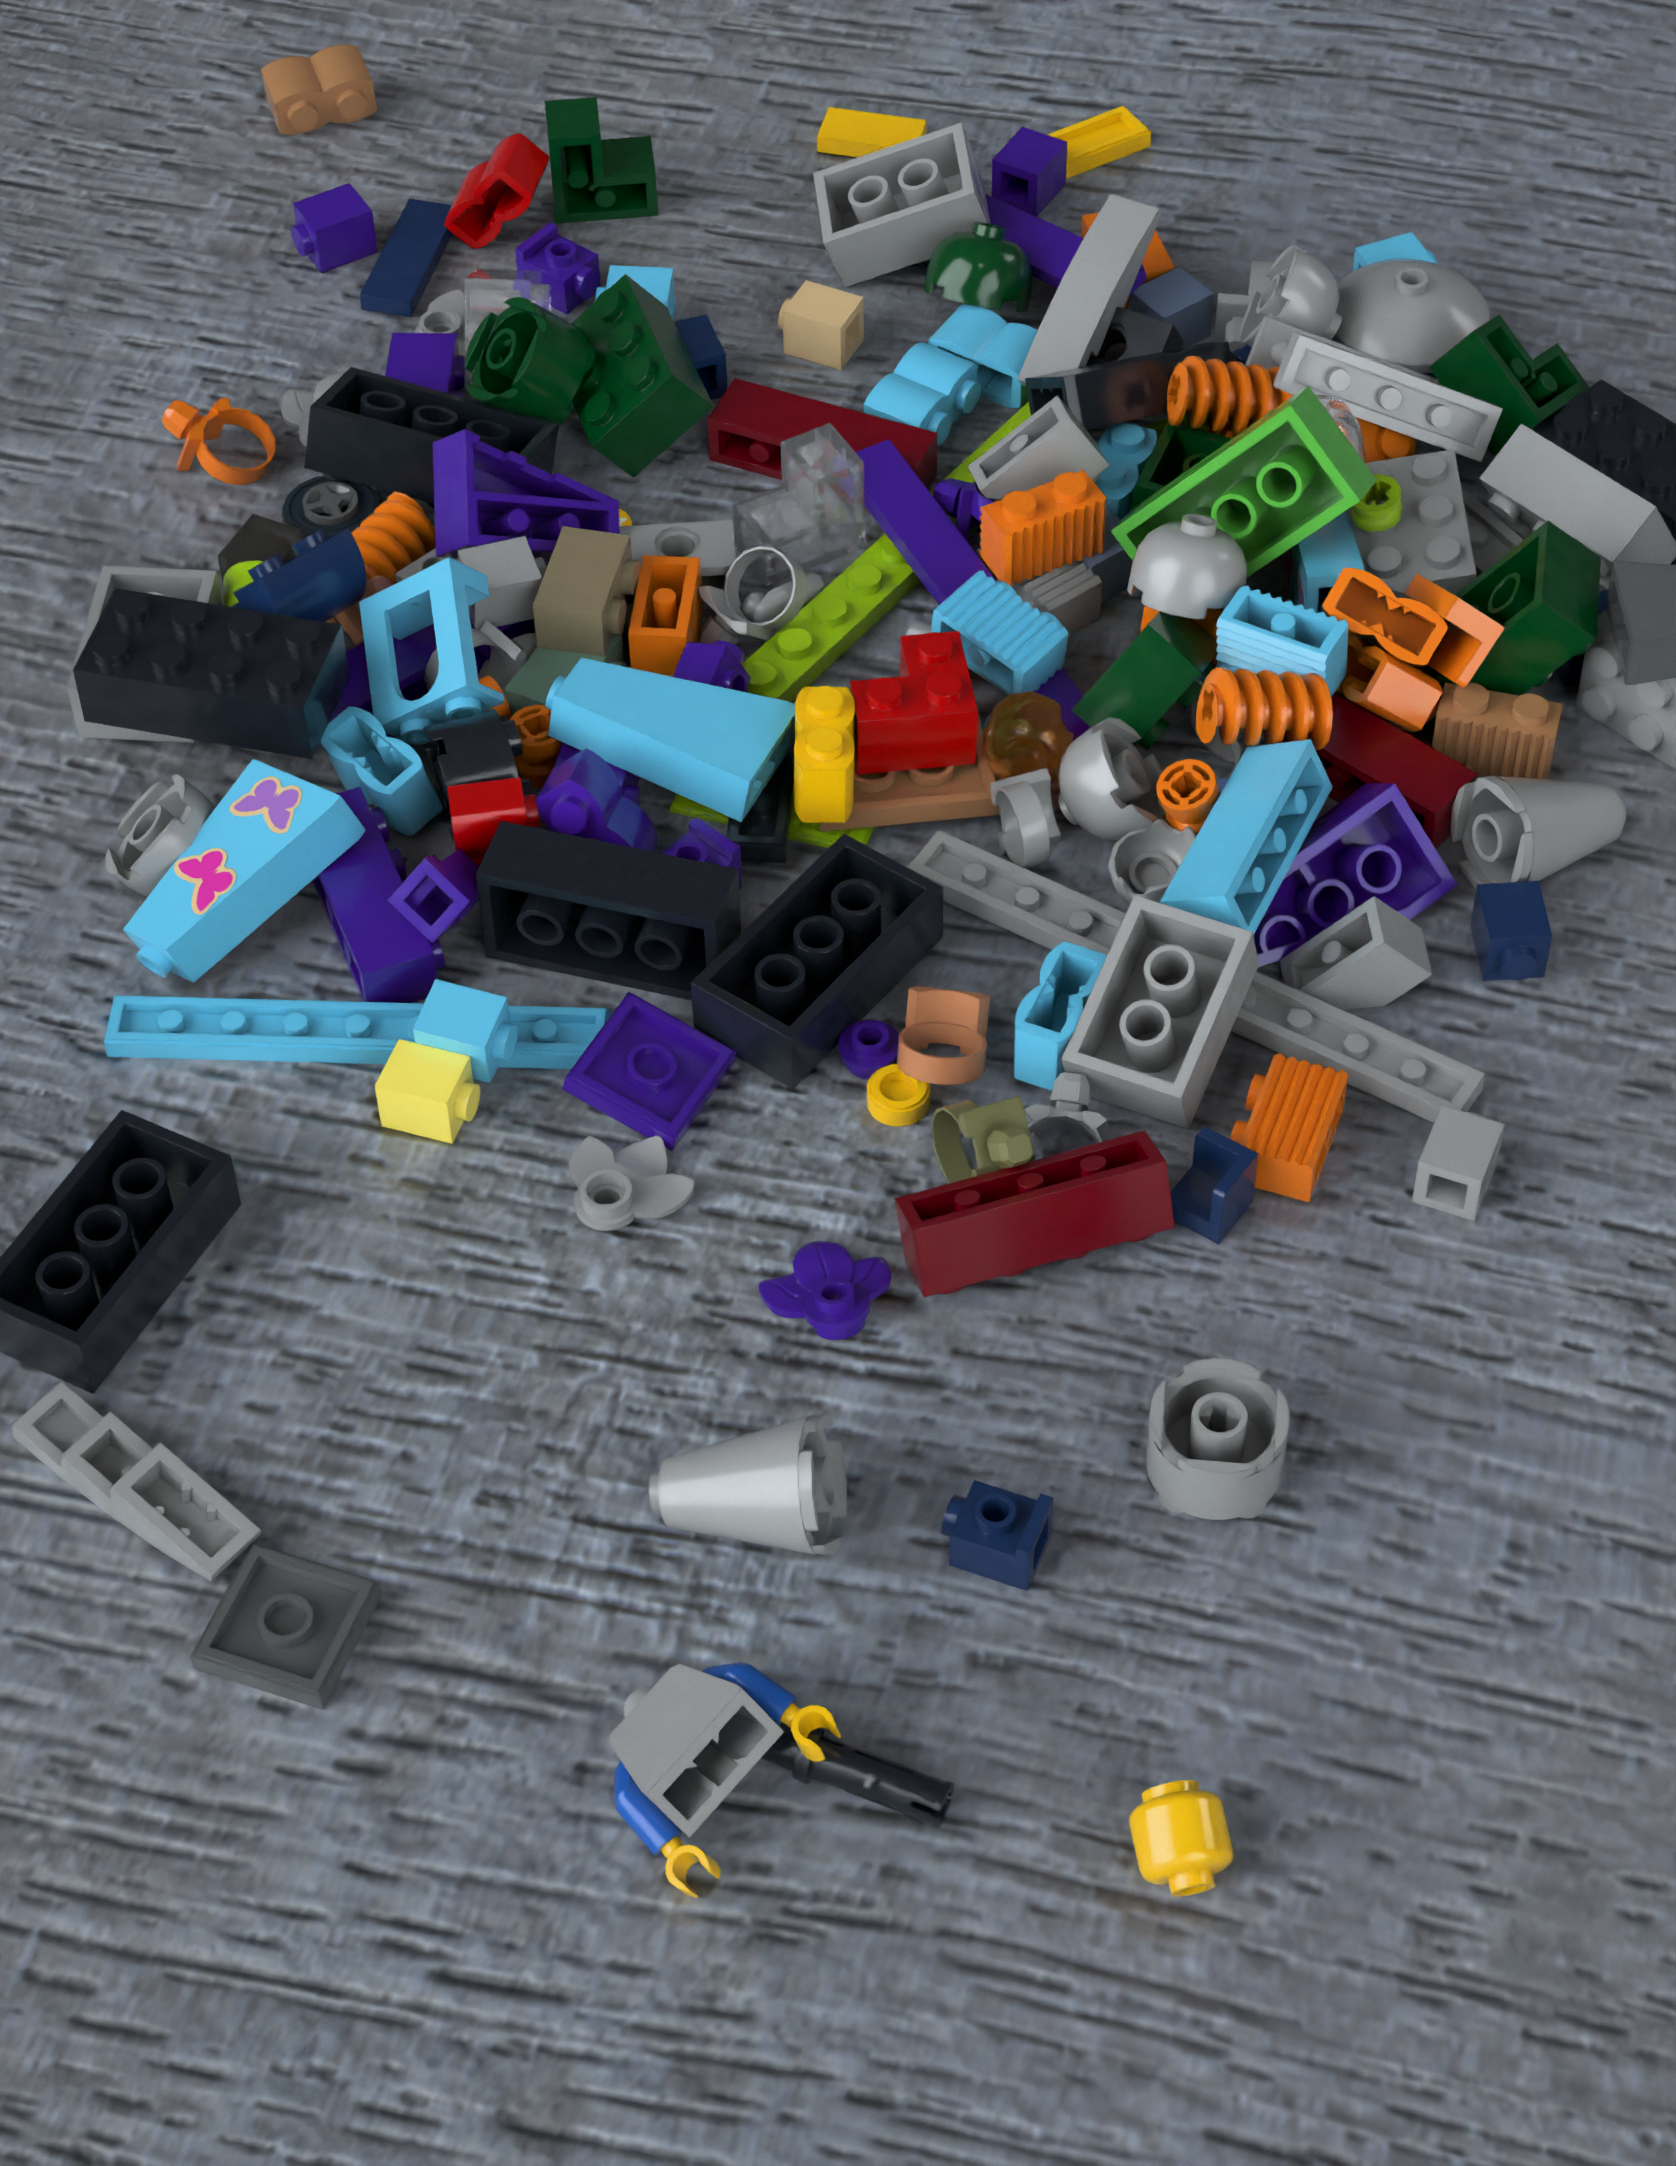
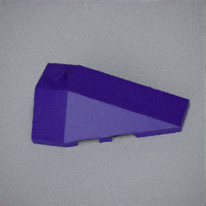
M1366 783L1313 823L1253 935L1259 963L1258 967L1281 960L1373 896L1411 920L1458 885L1395 783Z

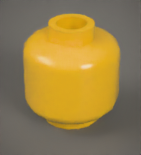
M1195 1780L1174 1781L1145 1790L1141 1794L1143 1803L1137 1806L1129 1816V1825L1138 1866L1143 1878L1149 1883L1169 1885L1171 1895L1174 1897L1195 1895L1214 1888L1213 1875L1223 1871L1231 1864L1234 1858L1224 1809L1219 1796L1212 1792L1200 1790L1199 1783Z

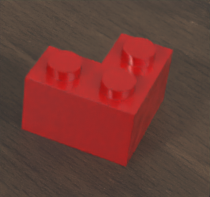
M959 631L900 636L899 677L850 681V692L855 703L854 745L857 775L976 764L978 708Z

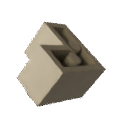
M562 527L533 603L538 648L605 657L612 636L615 634L622 637L623 653L625 654L629 643L628 631L640 574V562L632 560L630 535Z

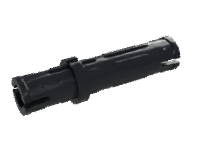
M783 1722L779 1727L784 1733L761 1757V1759L793 1771L792 1776L795 1780L809 1784L810 1780L814 1779L829 1784L850 1794L912 1816L935 1828L940 1827L949 1809L952 1799L946 1797H951L954 1792V1783L923 1774L904 1765L830 1738L829 1730L825 1728L812 1730L807 1736V1739H811L821 1748L826 1758L824 1761L814 1762L807 1759L801 1753L791 1728Z

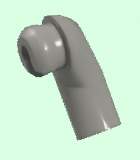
M816 573L805 574L807 592L802 608L825 588L823 580ZM793 580L772 589L766 595L760 591L750 593L742 604L744 616L753 623L773 620L787 606L792 595Z

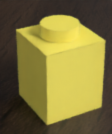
M398 1039L375 1084L382 1127L453 1144L463 1122H470L474 1118L480 1101V1086L474 1084L470 1056Z

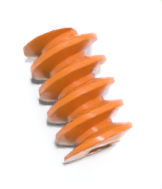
M1187 356L1175 366L1169 381L1167 391L1168 422L1170 426H1180L1185 412H1188L1190 427L1192 429H1200L1205 422L1207 414H1209L1210 428L1212 431L1219 432L1222 431L1226 425L1227 418L1230 417L1231 431L1233 434H1240L1246 429L1249 420L1251 426L1291 398L1293 394L1273 386L1280 367H1271L1267 370L1260 364H1252L1246 367L1242 362L1234 361L1226 365L1220 359H1208L1204 362L1199 356Z
M396 491L389 495L387 501L380 504L373 514L364 519L360 527L351 532L361 552L366 577L371 579L374 576H384L388 578L392 585L396 584L395 573L436 548L435 527L427 518L423 508L408 495Z
M1218 667L1212 669L1201 687L1196 710V732L1200 741L1208 744L1213 740L1216 727H1219L1221 742L1224 745H1232L1238 737L1240 728L1243 742L1251 747L1258 744L1262 730H1264L1267 745L1281 743L1285 731L1288 742L1306 740L1309 733V739H1311L1315 750H1321L1329 742L1332 730L1333 710L1330 691L1324 678L1317 673H1308L1301 677L1295 672L1287 671L1278 676L1277 673L1271 670H1263L1255 674V672L1249 669L1242 668L1232 673L1226 667Z

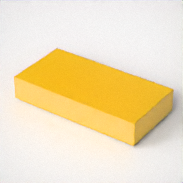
M1124 106L1047 134L1067 142L1066 179L1151 146V131Z
M828 107L817 135V152L858 158L926 135L927 120Z

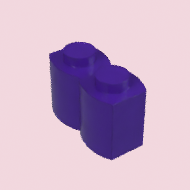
M587 748L554 767L536 798L539 814L550 831L582 838H593L602 842L641 850L654 851L658 843L654 826L648 816L637 804L622 796L619 781L611 767L599 755Z

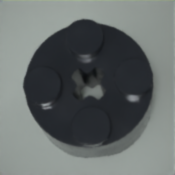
M491 709L423 728L424 737L430 741L436 740L437 746L426 748L435 790L443 805V814L450 812L447 786L521 777L523 795L534 794L530 780L522 778L521 774L517 772L514 757L523 755L520 736L514 720L508 721L506 716L499 717L497 711ZM449 828L451 838L454 841L453 828Z

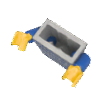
M743 1662L705 1668L702 1672L682 1664L671 1667L653 1687L644 1686L636 1689L629 1695L624 1705L625 1718L614 1729L609 1739V1744L621 1760L614 1770V1802L616 1810L654 1856L662 1853L667 1858L665 1869L669 1882L693 1898H698L699 1896L686 1882L688 1869L693 1864L700 1862L710 1874L719 1879L720 1867L712 1857L697 1846L684 1845L679 1837L684 1833L690 1838L784 1733L779 1725L783 1722L791 1728L801 1753L807 1759L814 1762L824 1761L826 1758L821 1748L811 1739H807L808 1734L812 1730L825 1728L836 1737L841 1738L832 1714L825 1707L809 1705L802 1709L795 1705L797 1697L752 1665Z

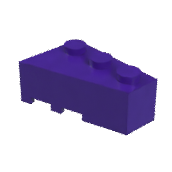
M466 429L433 442L436 557L458 558V550L525 536L534 558L542 557L546 566H548L563 526L620 534L619 501L560 473L552 475L526 463V457L513 451L505 453L479 441V435Z

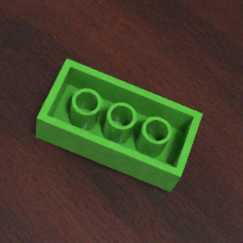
M1308 385L1130 510L1111 530V533L1133 561L1138 545L1152 530L1168 522L1182 521V517L1185 514L1209 516L1218 522L1217 528L1228 533L1242 548L1247 563V577H1249L1360 502L1377 479Z

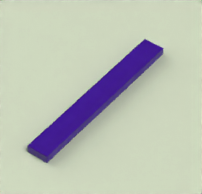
M890 439L840 458L839 472L938 605L978 571L983 570L987 577H993ZM1063 668L1056 670L1053 677H1049L1045 684L1042 683L1038 690H1034L1031 697H1027L1023 704H1019L1006 695L1015 708L1024 711L1030 716L1033 727L1038 732V739L1059 767L1061 758L1068 746L1091 728L1072 711L1084 695Z

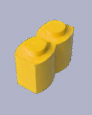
M804 686L796 698L794 807L799 819L805 823H845L853 810L855 703L847 687Z

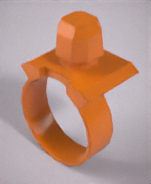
M228 397L220 398L205 417L200 415L201 410L181 400H174L166 409L161 420L165 428L179 440L186 439L177 462V471H189L196 454L201 466L212 477L224 483L245 485L254 483L265 475L275 454L276 444L270 426L258 415L246 409L231 407ZM224 424L238 425L251 431L262 442L267 452V461L254 468L242 469L231 467L219 461L209 451L205 441L218 439Z

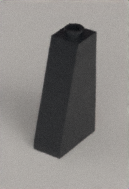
M1228 341L1211 342L1025 378L1031 416L1057 395L1086 430L1166 413L1167 391L1170 378L1175 366L1187 356H1199L1204 362L1208 359H1220L1226 365L1237 360L1230 351Z

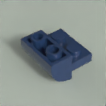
M347 528L327 539L323 530L320 529L291 546L296 557L284 563L280 555L276 554L248 570V573L253 581L233 592L238 602L232 605V607L326 622L358 603L363 597L366 588V570L361 552L350 530Z

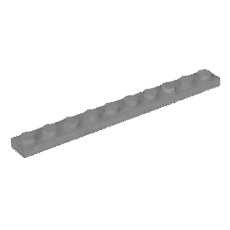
M940 830L934 834L907 867L943 887V901L1051 950L1066 941L1104 953L1107 957L1126 914ZM1259 972L1255 973L1231 1029L1232 1032L1278 1053H1282L1287 1057L1294 1056L1299 1062L1306 1059L1311 1065L1319 1063L1323 1068L1331 1066L1336 1072L1343 1069L1349 1075V1085L1435 1123L1442 1105L1468 1112L1483 1089L1485 1073Z

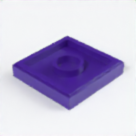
M628 992L566 1075L562 1090L647 1138L660 1136L665 1148L673 1151L734 1065L737 1052Z

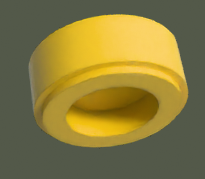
M890 1064L880 1068L871 1075L867 1083L868 1110L877 1121L885 1125L894 1127L912 1125L920 1121L930 1108V1083L907 1076L898 1068L897 1064Z

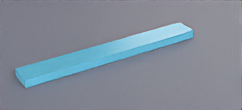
M114 995L104 1046L107 1057L386 1064L398 1039L415 1043L412 1029L424 1003ZM508 1006L511 1024L517 1026V1040L509 1061H500L498 1067L572 1069L611 1016L610 1008Z

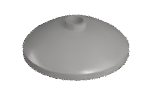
M1388 259L1365 265L1348 274L1337 283L1340 299L1336 313L1342 316V321L1332 340L1414 371L1431 373L1432 371L1429 366L1471 332L1489 321V309L1478 289L1452 269L1418 259Z

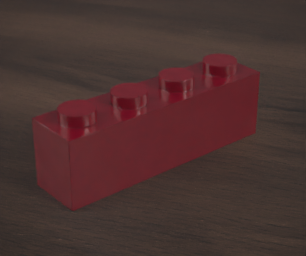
M736 378L733 380L708 417L710 461L858 502L862 501L839 472L840 458L890 439L927 490L937 476L938 433L744 380Z
M1334 693L1331 697L1333 719L1330 739L1323 749L1316 750L1333 786L1328 797L1340 803L1366 783H1395L1435 849H1437L1451 836L1452 806L1459 789L1463 785L1477 780L1478 773L1467 768L1461 762L1451 759L1421 742L1413 735L1373 715L1362 706L1356 705ZM1286 731L1281 743L1288 742L1286 737Z
M1145 1130L1033 1160L1012 1168L1000 1169L895 1198L905 1263L923 1297L934 1294L955 1293L967 1285L999 1276H1016L1025 1272L1028 1268L1061 1259L1081 1258L1093 1250L1122 1242L1142 1241L1154 1233L1175 1228L1167 1162Z

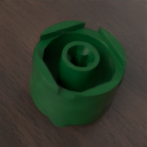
M510 298L503 302L510 307L499 316L490 312L482 320L471 339L465 358V369L472 373L473 386L466 383L468 392L474 398L488 405L549 420L560 425L571 413L572 399L580 387L584 374L594 363L595 349L586 342L584 334L578 327L526 298Z

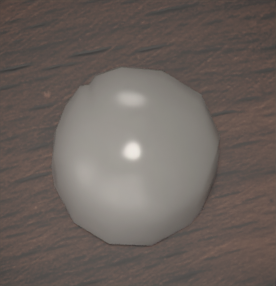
M1158 819L1145 829L1129 831L1113 846L1108 863V873L1119 896L1129 904L1134 895L1160 903L1161 898L1196 838L1194 830L1190 826H1186L1183 831L1169 826L1164 820Z

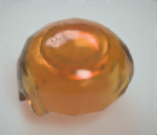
M1033 691L1012 693L993 707L983 732V753L986 762L999 780L1047 768L1052 784L1059 778L1061 758L1068 746L1073 742L1074 734L1065 727L1061 719V706L1055 700Z

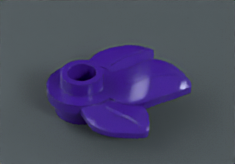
M813 1241L797 1251L793 1260L794 1273L761 1281L759 1283V1293L764 1304L776 1315L784 1318H805L820 1337L829 1340H842L858 1334L864 1328L866 1317L871 1308L870 1301L888 1290L892 1276L890 1267L883 1257H870L853 1262L848 1251L838 1243Z

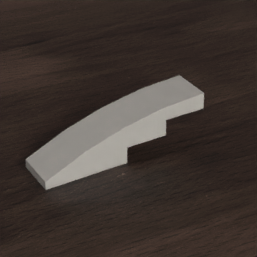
M1109 195L1066 270L1039 326L1017 378L1023 386H1026L1025 378L1085 367L1090 355L1098 356L1117 306L1125 307L1162 214L1160 208L1118 195Z
M62 1381L12 1424V1437L69 1485L161 1552L211 1582L261 1534L259 1527L161 1442L152 1448L111 1411L102 1417Z

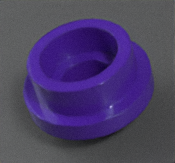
M862 1020L848 1026L839 1037L838 1052L840 1059L853 1075L869 1079L876 1070L897 1063L899 1034L892 1026L882 1021Z

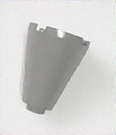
M1487 775L1477 778L1474 782L1467 783L1459 789L1452 806L1450 830L1452 842L1462 841L1467 860L1458 861L1462 873L1476 890L1477 884L1540 881L1616 841L1621 835L1626 819V810L1622 799L1609 785L1604 783Z
M810 1415L665 1458L661 1464L660 1471L653 1473L649 1482V1499L654 1514H661L664 1523L669 1528L813 1555L835 1554L841 1546L843 1536H830L833 1518H846L847 1509L846 1472L840 1439L827 1440L824 1432L825 1428L835 1424L832 1418L827 1415Z

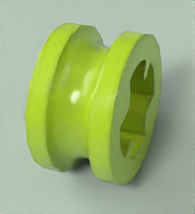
M1373 474L1377 481L1361 501L1351 507V517L1355 525L1365 531H1385L1396 525L1403 514L1401 489L1397 481L1388 475Z

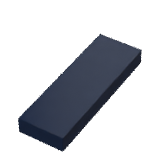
M415 199L408 200L360 293L362 310L412 317L453 235L444 226L446 216L452 205Z

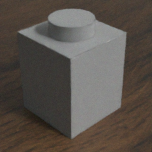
M525 536L458 550V562L487 575L490 596L468 607L474 629L480 630L486 619L495 627L534 619L533 603L547 567L542 557L534 558Z
M1442 1105L1418 1161L1412 1202L1475 1221L1497 1166L1505 1124L1486 1119L1476 1113L1463 1112Z

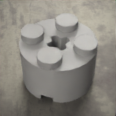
M1201 1359L1183 1366L1182 1374L1171 1379L1168 1383H1166L1165 1379L1156 1388L1150 1405L1146 1467L1149 1478L1157 1491L1158 1500L1164 1508L1171 1512H1184L1195 1517L1210 1520H1226L1238 1517L1244 1519L1254 1518L1266 1509L1268 1501L1277 1491L1283 1476L1290 1413L1283 1394L1278 1387L1276 1393L1269 1385L1262 1381V1373L1249 1364L1232 1359Z

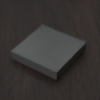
M251 1543L191 1654L193 1667L198 1671L323 1710L382 1596L380 1583Z

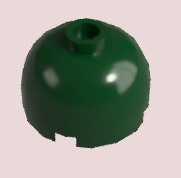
M974 222L973 232H954L944 238L936 247L927 268L923 289L931 294L939 285L944 287L942 298L1002 310L1003 301H1017L1015 312H1024L1028 309L1032 290V269L1029 257L1019 244L1004 238L1006 228L989 223Z

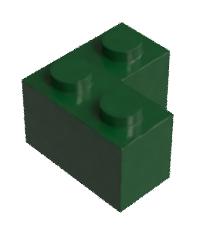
M596 97L545 101L556 224L658 216L656 173L651 136L601 140Z
M1500 314L1475 329L1429 366L1438 379V384L1503 408L1487 447L1493 456H1496L1521 424L1532 429L1589 388V385L1558 343L1532 359Z
M1159 611L1075 705L1072 711L1090 727L1108 717L1121 719L1141 737V739L1132 744L1134 746L1139 744L1147 751L1170 725L1162 716L1176 701L1186 708L1200 693L1207 675L1212 669L1216 668L1212 659L1218 653L1216 652L1217 640L1194 619Z

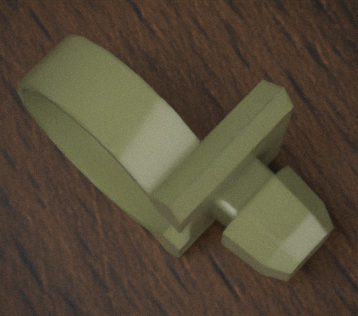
M1019 1096L981 1107L968 1099L938 1108L932 1117L931 1132L933 1146L939 1166L948 1183L1004 1168H1012L1035 1160L1025 1110ZM959 1127L965 1138L972 1139L978 1168L972 1169L965 1156Z

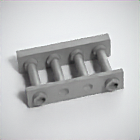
M1264 316L1245 364L1246 367L1252 364H1260L1267 370L1271 367H1280L1273 386L1277 389L1295 395L1309 385L1324 406L1446 450L1455 449V453L1482 462L1503 408L1442 386L1438 384V379L1267 316Z

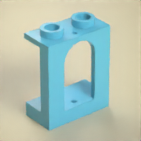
M450 557L359 602L373 716L378 719L387 734L411 745L430 742L429 739L424 737L423 728L426 726L484 712L504 702V694L484 686L478 681L468 609L469 606L490 596L487 575ZM434 624L439 660L437 678L427 694L420 699L408 701L403 697L399 687L393 637L401 640Z

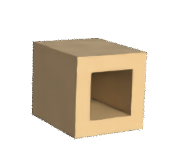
M805 280L793 298L786 299L780 309L778 326L779 329L783 330L784 354L841 371L864 340V297Z

